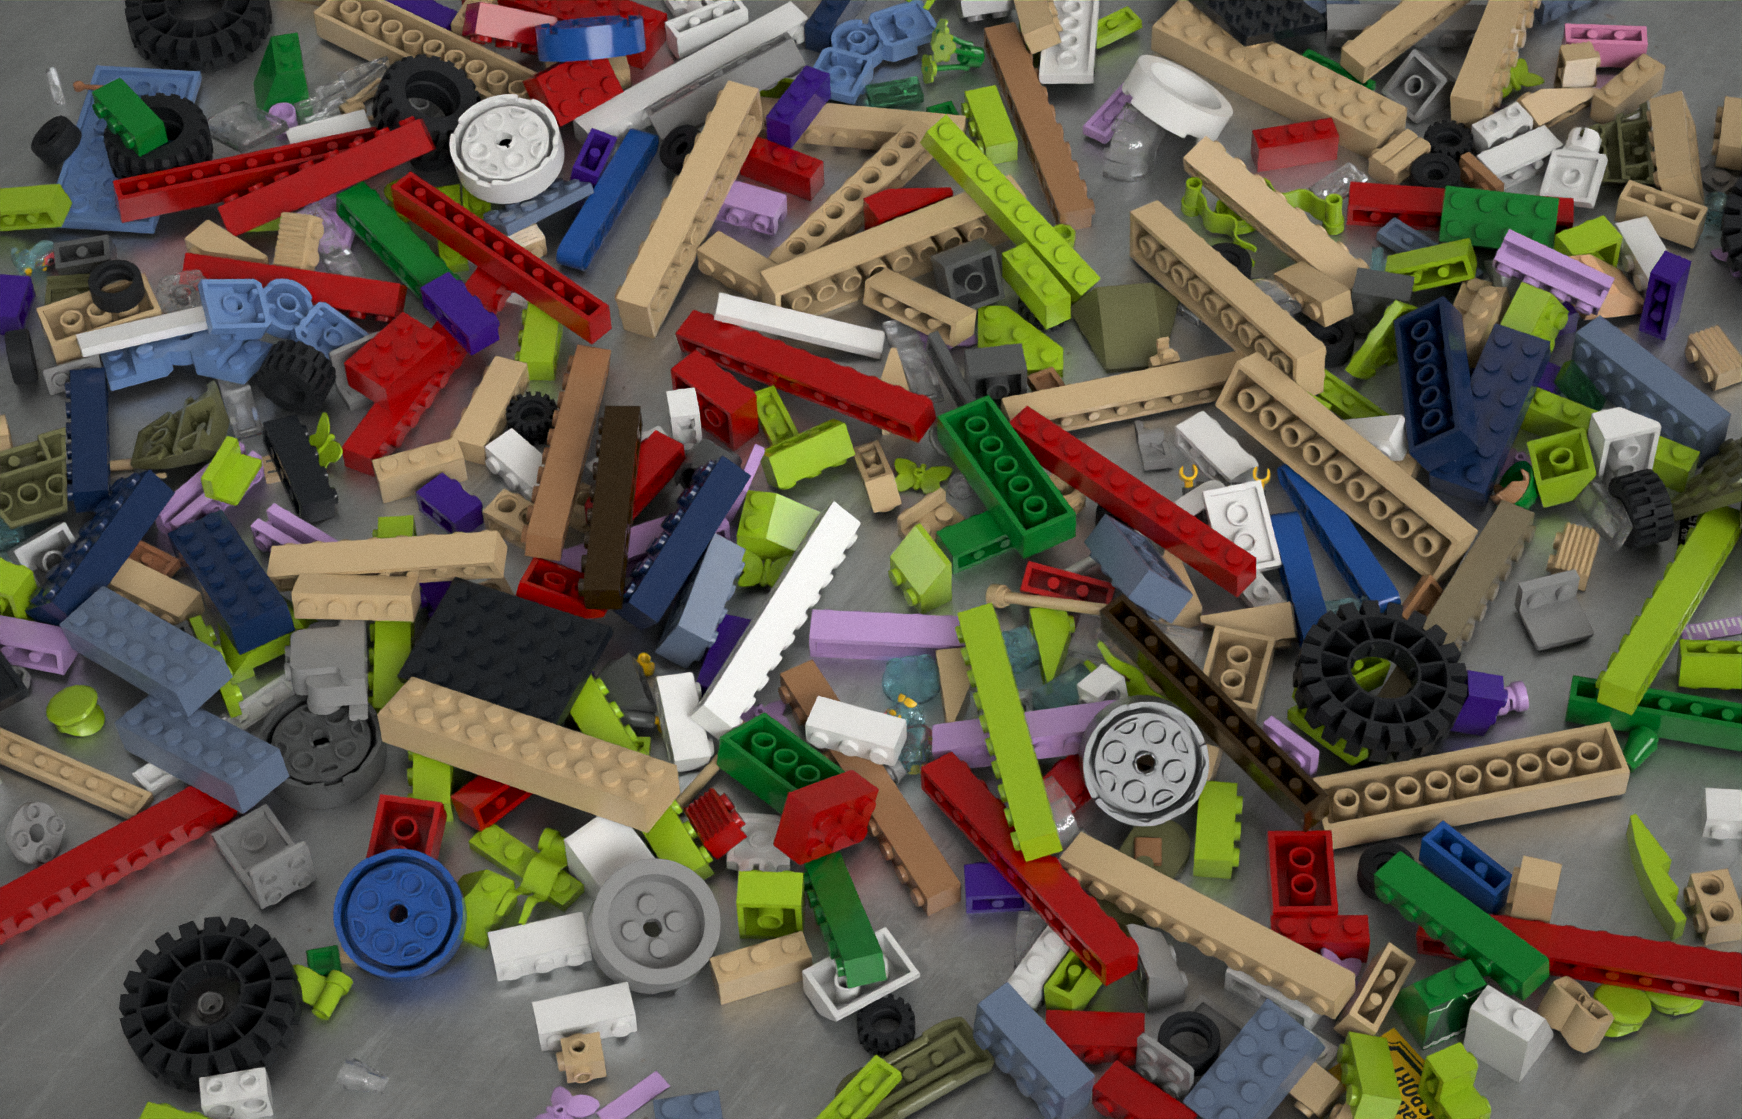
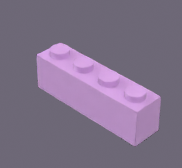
M0 615V651L10 665L64 675L79 654L71 648L59 626Z

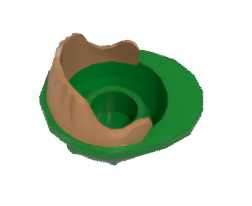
M1521 460L1513 464L1505 472L1500 483L1494 485L1495 494L1490 495V498L1495 503L1496 508L1501 500H1504L1524 509H1530L1539 494L1530 463Z

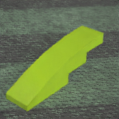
M1635 813L1630 816L1626 831L1631 862L1640 888L1653 914L1672 941L1683 935L1687 920L1676 904L1679 888L1668 875L1672 860Z

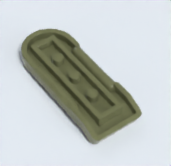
M1172 820L1155 826H1135L1118 851L1134 859V838H1162L1161 866H1154L1153 860L1148 856H1140L1136 860L1175 880L1177 875L1183 871L1190 857L1191 843L1185 829ZM1093 896L1099 903L1100 908L1108 917L1112 916L1116 920L1119 928L1125 934L1126 925L1129 924L1147 927V923L1132 913H1124L1115 904Z
M957 1016L941 1021L925 1030L918 1038L882 1058L902 1073V1080L865 1119H904L974 1077L989 1073L992 1070L995 1059L987 1049L983 1050L978 1046L973 1037V1029L964 1018ZM864 1067L855 1070L842 1079L836 1088L835 1097Z

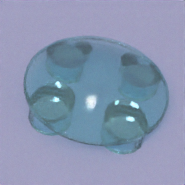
M923 654L920 656L890 659L886 664V670L882 677L883 691L892 702L901 706H905L904 701L907 697L917 703L916 706L931 701L940 691L938 666L934 663L933 657ZM900 693L906 696L903 702H898Z

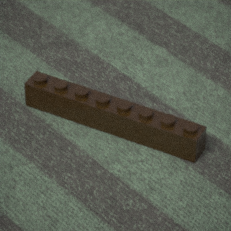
M605 406L604 418L599 417L598 432L602 436L601 440H596L595 446L596 458H599V460L593 463V480H596V485L590 486V502L593 503V508H588L587 525L590 526V531H585L584 548L588 550L587 555H582L581 571L585 574L584 578H579L578 594L579 597H584L586 609H622L643 430L641 406Z

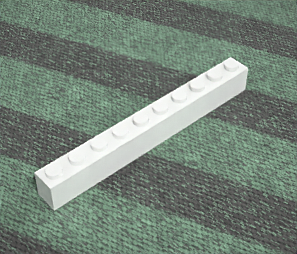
M791 1L574 119L575 138L584 145L591 128L617 137L616 143L624 140L630 129L642 130L652 125L645 111L646 108L787 31L796 45L805 41V24L809 17Z
M835 501L818 515L690 716L693 721L718 740L721 736L742 724L743 720L740 716L743 712L746 713L755 703L754 693L756 691L759 692L769 680L766 674L769 670H774L783 658L780 655L781 650H786L796 637L792 634L795 629L798 630L807 620L806 610L811 609L821 597L818 591L820 588L824 589L834 576L830 572L833 568L836 569L846 557L843 551L845 548L848 550L858 538L855 532L861 522Z

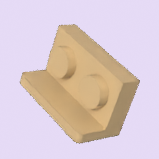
M939 488L933 493L925 495L913 507L901 512L897 518L898 536L904 540L913 527L920 523L936 543L937 531L948 525L959 523L965 520V517L946 502V491L943 488Z

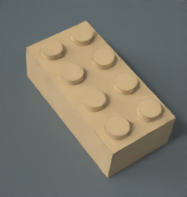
M1682 90L1650 98V110L1646 111L1649 126L1653 128L1648 133L1651 146L1655 147V151H1651V159L1654 168L1657 167V171L1653 172L1656 188H1661L1660 191L1705 206L1696 125Z
M145 273L141 274L145 287L143 299L136 307L125 312L108 313L100 310L93 303L90 291L36 308L42 331L57 365L84 358L78 346L76 334L162 315ZM121 280L104 286L101 291L106 293L121 292L127 289L133 282Z

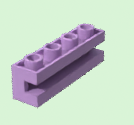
M735 180L716 220L775 236L779 229L778 220L784 221L787 215L786 194Z
M1510 229L1492 263V267L1496 268L1495 271L1506 278L1516 277L1526 284L1552 293L1560 303L1567 301L1575 305L1574 308L1585 315L1592 313L1597 316L1615 279Z
M239 442L241 454L247 455L244 444ZM253 450L247 455L262 461L261 455ZM211 461L175 491V494L155 520L158 530L168 536L167 533L176 530L180 526L192 523L205 517L207 514L215 513L221 509L224 511L230 505L205 497L201 477ZM263 462L249 488L258 483L265 475Z
M275 503L266 510L267 522L258 518L251 525L253 542L263 552L268 551L271 553L272 546L284 545L286 543L338 542L335 538Z

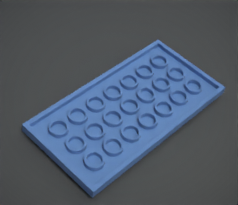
M96 65L90 84L106 85L120 77L140 98L142 95L147 94L149 96H155L156 93H164L166 96L176 94L181 99L185 97L195 104L202 76L200 71ZM88 90L76 125L82 133L81 141L71 156L64 161L57 182L72 201V205L62 227L54 228L154 234L160 215L125 223L121 222L113 188V181L118 180V178L112 173L104 144L105 139L103 135L107 122L103 118L99 119L92 108V104H94L92 92L95 90ZM168 140L167 143H165V144H163V145H161V146L167 145V144L173 142L174 140Z

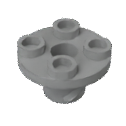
M24 803L12 813L5 828L4 837L6 845L10 847L14 856L25 864L39 865L47 863L54 859L60 848L62 833L65 830V821L46 803Z

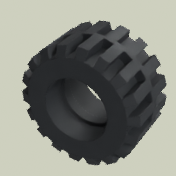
M281 340L277 344H273L257 372L256 382L259 384L260 391L264 392V396L273 401L275 405L294 413L311 414V412H317L322 407L337 376L335 375L336 370L332 366V362L321 351L316 350L315 347L300 341L286 340L285 342Z
M1647 468L1610 480L1607 491L1608 511L1618 537L1627 548L1629 547L1631 550L1667 541L1671 538L1674 529L1673 507L1669 493L1657 473Z

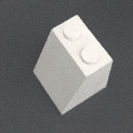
M599 816L564 839L569 875L584 884L585 892L593 900H595L605 881L618 869L638 860L655 859L633 828Z
M1487 985L1470 1007L1463 1046L1467 1052H1471L1479 1060L1520 1083L1552 1040L1554 1033L1545 1018Z

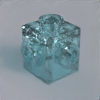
M1026 625L1002 632L1013 674H1021L1029 668L1039 665V646Z

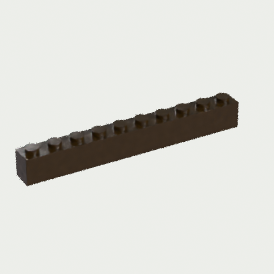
M1121 594L1099 611L1102 631L1163 692L1188 714L1304 832H1307L1329 815V795L1125 594Z

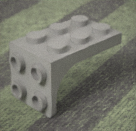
M267 804L211 834L214 843L261 910L269 905L278 903L290 893L307 887L312 881L317 879L309 846L305 841L295 844Z
M1203 994L1186 1010L1202 1013L1210 1018L1218 1027L1221 1037L1219 1056L1245 1026L1243 1022ZM1181 1032L1172 1036L1169 1041L1172 1050L1188 1057L1198 1056L1208 1049V1042L1197 1033ZM1142 1033L1137 1038L1136 1070L1139 1075L1149 1082H1154L1164 1092L1187 1106L1183 1100L1204 1074L1194 1077V1069L1188 1063L1146 1033Z

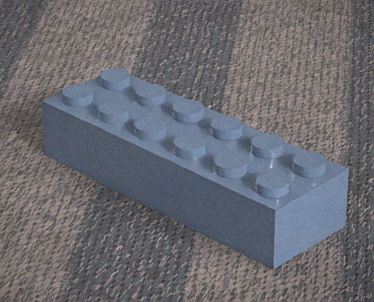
M1601 315L1576 332L1569 371L1576 378L1581 379L1593 388L1598 395L1603 396L1615 405L1616 408L1621 407L1659 422L1661 425L1660 436L1700 451L1697 464L1698 470L1708 459L1719 453L1718 447L1725 442L1731 413Z
M105 586L98 589L59 624L73 650L188 718L233 677L221 652Z
M148 695L114 722L125 750L242 814L290 777L279 748L202 708H199L188 718L160 700Z

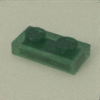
M917 76L865 85V94L870 107L889 109L924 102V94Z
M1573 359L1563 363L1554 380L1557 387L1569 400L1596 411L1602 410L1606 398Z

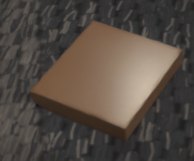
M1134 838V859L1136 860L1140 856H1148L1153 860L1154 866H1161L1162 838Z

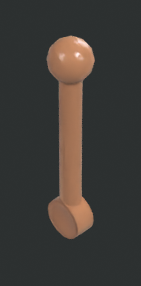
M82 81L73 83V88L76 92H81L84 89L96 90L104 86L84 84Z

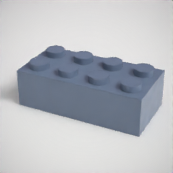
M1105 514L1084 541L1091 551L1089 556L1102 565L1100 570L1106 576L1113 579L1111 582L1112 586L1125 594L1137 607L1145 608L1144 611L1153 619L1159 621L1162 618L1172 624L1192 598L1193 594L1151 541Z
M716 533L714 534L679 589L655 653L687 669L694 660L699 661L702 658L706 647L711 648L719 633L715 628L717 624L719 625L723 621L727 613V608L724 607L725 602L731 599L736 589L733 581L739 577L745 566V562L741 560L746 549Z
M1008 982L977 1004L973 1028L975 1042L983 1050L987 1049L995 1057V1062L1002 1072L1009 1073L1016 1080L1017 1087L1024 1096H1030L1038 1104V1109L1045 1119H1071L1089 1105L1095 1075Z
M1267 998L1185 1097L1183 1102L1202 1119H1268L1326 1047L1311 1032Z

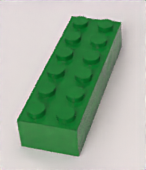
M989 395L937 416L938 441L1023 559L1076 537V513Z

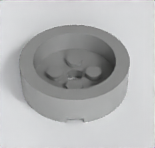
M666 859L638 860L614 872L599 890L587 920V935L592 955L601 970L617 984L628 982L630 990L645 994H657L658 992L676 990L692 981L702 971L716 949L721 928L719 907L709 886L698 874L688 867ZM647 922H657L660 928L659 936L650 937L646 935L643 925Z

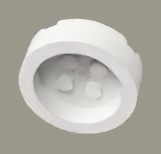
M1140 56L1122 85L1123 93L1128 96L1130 94L1133 97L1132 105L1146 117L1182 138H1185L1187 134L1196 137L1195 141L1197 143L1205 136L1213 142L1217 140L1233 114L1230 103L1213 86L1182 66L1157 56Z
M517 94L497 95L476 103L458 119L459 124L450 136V153L460 182L472 195L490 203L512 204L537 196L555 181L564 162V145L557 121L552 112L538 100L518 98ZM504 139L512 140L508 148L498 144Z

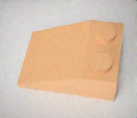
M1591 254L1568 256L1615 278L1597 316L1592 313L1585 315L1577 311L1583 320H1592L1599 315L1603 318L1642 314L1645 300L1620 269Z

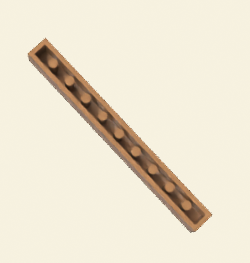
M1015 22L984 28V49L1055 224L1070 225L1074 230L1091 227L1092 215H1095L1094 202L1092 198L1088 199L1085 180H1080L1078 163L1076 160L1072 161L1070 144L1068 141L1064 142L1062 125L1056 122L1055 108L1053 104L1049 105L1047 89L1040 84L1039 70L1033 67V57L1030 49L1026 50L1025 48L1026 42L1022 32L1018 31Z
M577 344L575 355H569L567 372H570V374L564 373L562 390H565V392H559L557 408L560 410H554L552 427H555V429L550 428L548 432L547 446H550V448L544 447L542 465L545 466H539L536 483L540 485H534L531 503H534V506H528L526 523H529V525H523L521 543H526L525 556L554 561L561 560L609 374L611 350Z
M813 659L780 673L781 687H778L779 696L784 704L789 703L792 708L793 717L799 726L803 725L805 728L807 719L818 696L840 701ZM818 748L822 755L845 772L854 770L879 789L875 801L876 807L871 814L867 827L868 834L872 838L876 837L879 841L883 857L887 861L891 860L894 864L896 876L902 884L906 883L909 887L910 896L915 906H921L926 915L930 916L960 902V881L884 766L857 756H847L842 752L828 748Z

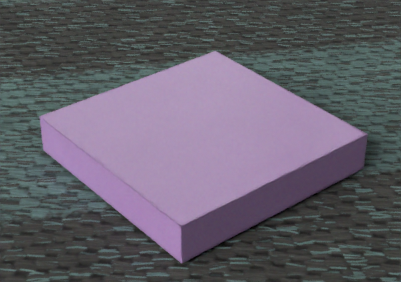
M754 445L743 467V470L750 474L751 477L726 515L728 522L733 521L763 457L765 450L760 445Z

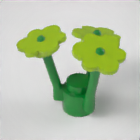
M941 18L932 32L930 45L934 52L933 58L932 55L927 54L922 56L921 72L925 84L933 83L937 71H969L970 67L980 68L984 62V49L973 46V42L965 41L949 34L947 19ZM955 43L961 45V47H960V48H956V44H955ZM953 53L957 54V60L960 62V64L950 65L936 64V62H948L950 55Z

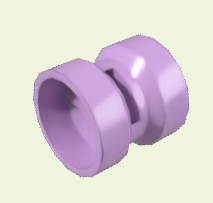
M281 102L269 109L272 132L274 137L279 140H287L285 129L299 126L296 120V110L292 104Z
M1522 681L1511 682L1509 686L1504 687L1508 691L1506 706L1504 708L1501 707L1497 717L1506 715L1512 710L1516 712L1527 711L1529 700L1524 683Z

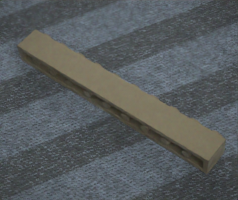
M1501 500L1428 615L1423 627L1424 630L1427 631L1435 624L1439 625L1447 633L1443 645L1454 642L1461 652L1462 642H1468L1473 634L1474 623L1476 621L1481 622L1487 610V602L1495 600L1500 588L1499 583L1501 581L1506 582L1512 569V562L1520 560L1524 550V543H1530L1536 531V526L1533 525L1534 512ZM1396 665L1377 697L1398 698L1407 694L1411 683L1407 679L1406 673L1399 666Z

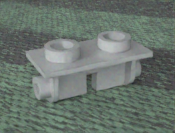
M97 354L42 369L50 396L65 392V382H70V370L101 368L102 365Z

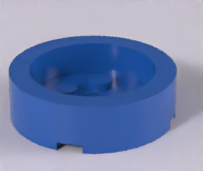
M620 15L577 18L557 21L555 25H551V28L550 23L535 27L538 59L540 61L568 62L631 55L646 50L643 16L630 15L628 20L627 18L620 17Z
M390 849L362 860L347 874L336 895L333 921L342 948L359 967L383 980L409 982L432 975L451 960L461 945L465 934L467 909L458 883L440 862L419 851ZM398 905L405 906L408 910V918L400 923L393 922L390 918L391 910Z

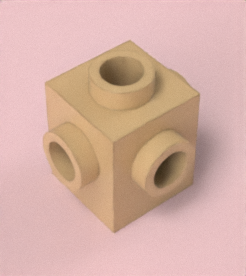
M600 1032L589 1034L576 1033L560 1039L562 1051L556 1052L559 1072L566 1071L568 1083H586L592 1079L607 1077Z

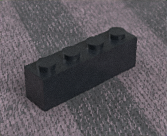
M297 415L263 422V443L296 516L307 523L334 517L335 505L338 504V495L334 487L330 488L325 466H320L316 446L310 445L306 425H301Z

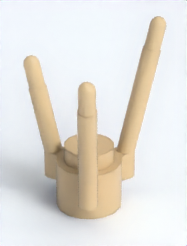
M377 78L355 96L339 105L341 115L362 109L367 113L363 103L375 96L378 87H375L380 84L382 79ZM372 115L367 116L369 122L374 121L375 118Z

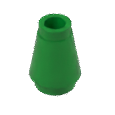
M1638 726L1636 730L1630 732L1622 751L1630 773H1633L1658 748V735L1645 726Z

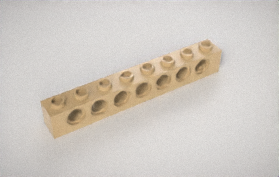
M913 117L907 124L902 125L898 133L885 142L871 159H867L853 176L848 177L841 188L834 194H831L817 211L812 212L798 229L790 233L788 239L779 247L773 249L768 259L779 265L795 257L817 250L820 247L853 236L864 225L863 198L886 189L902 188L933 158L920 144L926 131L931 126L916 117Z

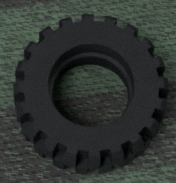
M419 54L415 58L413 56L404 57L401 61L394 62L386 70L373 99L372 116L375 118L374 123L378 131L389 127L390 131L400 127V121L414 116L415 120L423 118L436 149L419 156L420 160L429 161L430 158L442 160L446 156L451 157L450 136L459 124L458 119L466 110L480 102L481 98L478 90L475 91L476 85L472 79L466 77L467 73L461 68L458 70L454 67L455 64L449 60L447 62L440 60L441 57L433 55L429 58L426 57V54ZM408 98L428 100L437 105L446 117L425 115L415 109L408 101Z
M156 93L155 96H149L148 94L141 96L142 101L163 121L167 140H174L167 145L157 147L139 157L132 148H126L121 137L117 133L113 134L108 125L104 129V144L112 173L118 180L211 161L213 159L212 139L208 121L203 114V110L191 100L185 97L181 99L176 94L166 96L164 93Z

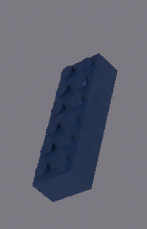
M1444 296L1394 320L1409 454L1428 472L1479 448L1462 314Z
M1496 323L1494 324L1470 379L1479 448L1431 470L1429 473L1431 489L1486 508L1490 495L1493 492V487L1500 476L1551 357L1550 341Z
M723 455L715 460L709 459L705 465L701 464L691 478L694 480L693 485L689 490L685 488L676 501L679 504L674 514L670 512L662 522L661 528L664 530L658 538L655 536L646 547L645 552L648 555L643 562L638 561L630 572L629 576L632 577V580L624 588L622 609H613L612 611L641 631L657 624L749 481L751 475Z
M150 469L140 473L134 472L127 478L121 477L116 480L110 488L112 492L110 496L96 506L94 509L96 515L79 529V538L63 551L62 556L64 558L60 564L55 565L48 571L45 576L47 581L43 587L37 588L29 597L31 603L25 612L36 622L59 626L61 622L102 586L107 587L175 494Z
M222 509L167 533L174 555L180 560L181 568L195 589L201 593L203 601L239 655L295 631L286 601Z

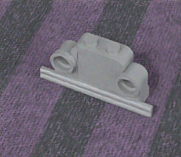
M365 620L319 621L311 624L307 629L297 630L292 633L290 646H285L286 681H292L293 691L296 694L308 695L307 704L309 711L318 715H326L336 712L341 706L349 705V720L368 719V630Z

